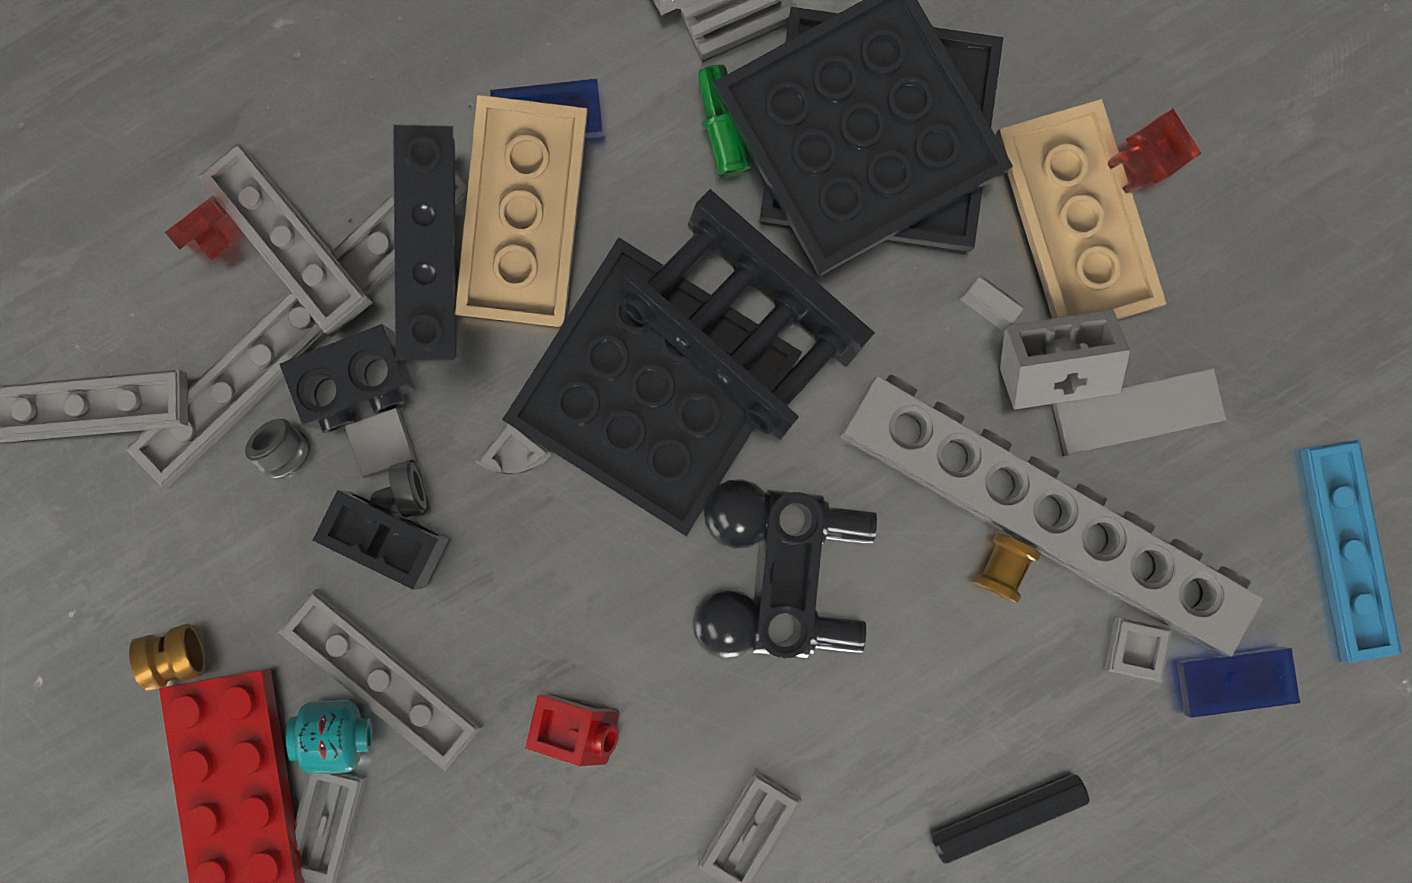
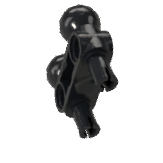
M744 479L728 480L717 486L708 496L704 508L705 524L711 536L727 547L734 549L749 548L760 542L755 594L753 600L746 593L729 588L719 589L705 596L696 607L693 617L694 635L699 645L710 655L723 659L736 658L750 650L752 654L771 655L782 659H807L809 654L814 653L815 649L863 653L866 642V622L818 616L816 600L821 549L825 540L873 544L877 530L876 512L829 507V503L824 501L823 495L768 490L766 493L756 483ZM790 504L799 506L805 514V525L795 535L787 534L780 525L781 512ZM780 614H788L794 621L795 630L793 636L784 643H774L769 636L770 622Z

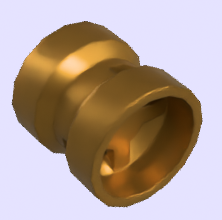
M190 624L170 628L164 637L157 638L154 635H146L132 639L130 643L129 659L132 672L137 683L145 692L165 687L170 679L177 677L185 681L203 676L205 672L203 647L197 632Z

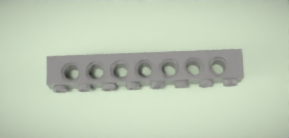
M889 375L886 381L878 376L871 381L841 433V438L1213 653L1232 657L1264 598L1248 590L1251 584L1249 579L1224 566H1220L1218 572L1200 562L1203 553L1178 539H1173L1168 544L1152 534L1155 529L1152 523L1134 513L1125 511L1123 517L1104 507L1108 499L1099 492L1082 484H1078L1073 489L1056 479L1060 471L1045 461L1031 456L1028 462L1010 453L1009 450L1012 444L1000 435L987 429H983L979 435L963 426L962 422L965 417L961 413L940 402H936L932 408L914 397L918 390L908 382L894 375ZM900 415L913 416L920 423L921 436L915 444H906L896 436L894 425ZM948 442L960 443L968 453L967 465L960 472L950 470L943 462L942 452ZM999 468L1008 471L1014 478L1015 488L1007 499L997 497L990 486L991 477ZM1047 496L1055 498L1062 509L1060 520L1052 527L1042 522L1038 512L1041 501ZM1096 523L1106 529L1109 537L1107 547L1099 554L1094 553L1087 544V533ZM1144 551L1149 552L1153 556L1156 564L1153 576L1147 581L1141 580L1135 570V562ZM1195 579L1202 587L1203 596L1201 602L1191 609L1186 604L1183 593L1187 583Z

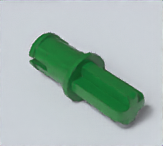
M722 64L700 69L698 79L707 120H704L701 124L703 129L708 130L714 154L716 174L728 175L747 170L751 166L745 145L713 89V82L728 74L727 68Z

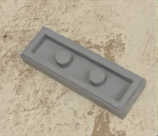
M1214 368L1124 387L1121 389L1120 394L1052 404L1064 456L1227 421Z

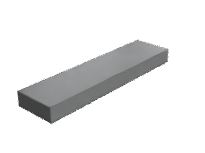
M238 142L198 176L325 334L332 338L373 303L242 144Z
M180 369L0 386V443L188 426L187 373Z
M318 589L311 591L278 631L280 635L444 771L449 769L483 727Z

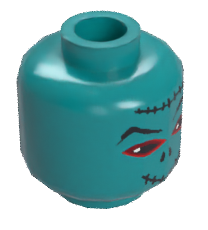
M350 700L311 701L304 704L300 708L298 715L291 716L287 724L286 747L289 760L297 761L300 769L306 774L351 772L358 766L361 752L371 751L372 724L370 718L361 719L358 707Z

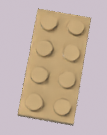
M477 95L455 315L562 327L566 320L588 117L587 108Z
M1099 99L999 129L995 135L1013 165L1007 174L1052 318L1114 310L1119 320L1166 305L1167 302L1103 100Z

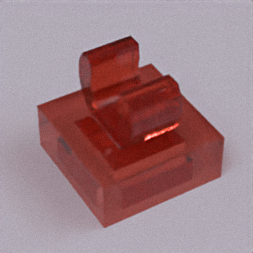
M214 196L210 197L165 232L179 250L195 239L211 260L219 256L232 244L214 224L227 213Z

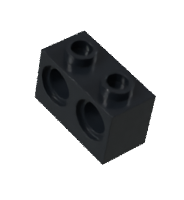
M383 324L279 364L302 425L314 429L321 427L323 433H330L345 428L346 425L354 423L353 414L371 407L374 414L396 408L405 403L402 395L416 390L405 360H396L395 334L393 330ZM375 359H384L388 367L385 380L377 386H369L364 377L367 365ZM332 378L336 385V395L329 404L319 406L314 397L315 388L320 381Z
M337 490L312 541L415 590L426 587L449 539L381 505L373 504L371 500L354 492Z

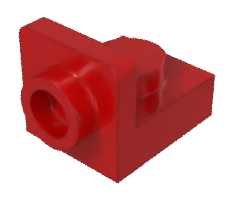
M538 695L525 749L580 767L605 765L618 742L619 734L616 726L619 712L609 708L594 709L552 695Z

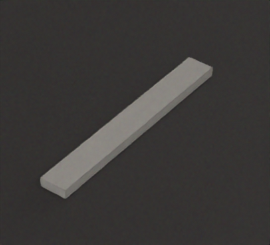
M455 169V208L457 212L467 201L468 181ZM394 192L331 251L367 296L395 271ZM289 291L188 388V426L144 430L125 450L161 488H169L284 378L280 363L311 352L328 335L319 327L294 294Z

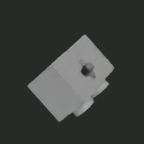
M1114 310L1005 326L1000 371L1014 410L1120 394L1130 348Z

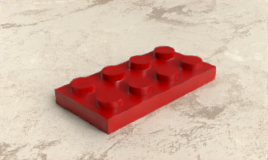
M271 668L159 688L189 883H305L301 872L300 850L298 851L296 841L295 817Z

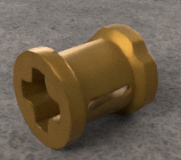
M996 533L993 539L996 547L983 574H976L973 582L1001 597L1018 603L1021 598L1018 589L1031 562L1039 561L1041 553L1018 540L1001 533Z

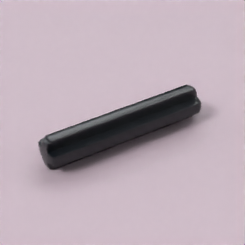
M1072 774L934 832L932 843L943 864H949L1086 806L1090 802L1088 791L1078 775Z

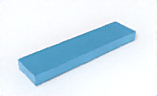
M1360 439L1299 449L1341 662L1353 663L1402 654Z

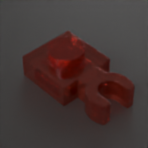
M1174 108L1129 136L1126 140L1130 147L1112 156L1107 165L1110 170L1120 164H1125L1130 168L1132 179L1122 189L1125 193H1132L1149 184L1151 180L1156 184L1168 178L1200 155L1201 151Z

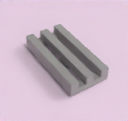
M698 0L693 5L681 9V15L703 61L788 24L790 8L797 7L796 4H793L792 0H749L697 23V18L738 1ZM780 3L781 10L706 42L703 36L773 4Z
M754 770L699 861L698 868L722 883H754L802 803L801 798L793 793L790 794L780 785L769 781L764 775ZM758 789H761L766 793L723 866H718L714 862ZM776 800L782 802L785 805L740 879L732 874L773 804Z
M347 773L308 774L295 821L298 851L300 850L301 856L321 781L329 782L330 785L308 866L302 865L301 867L304 879L317 883L340 882L367 776ZM342 786L348 787L349 790L327 871L320 870Z

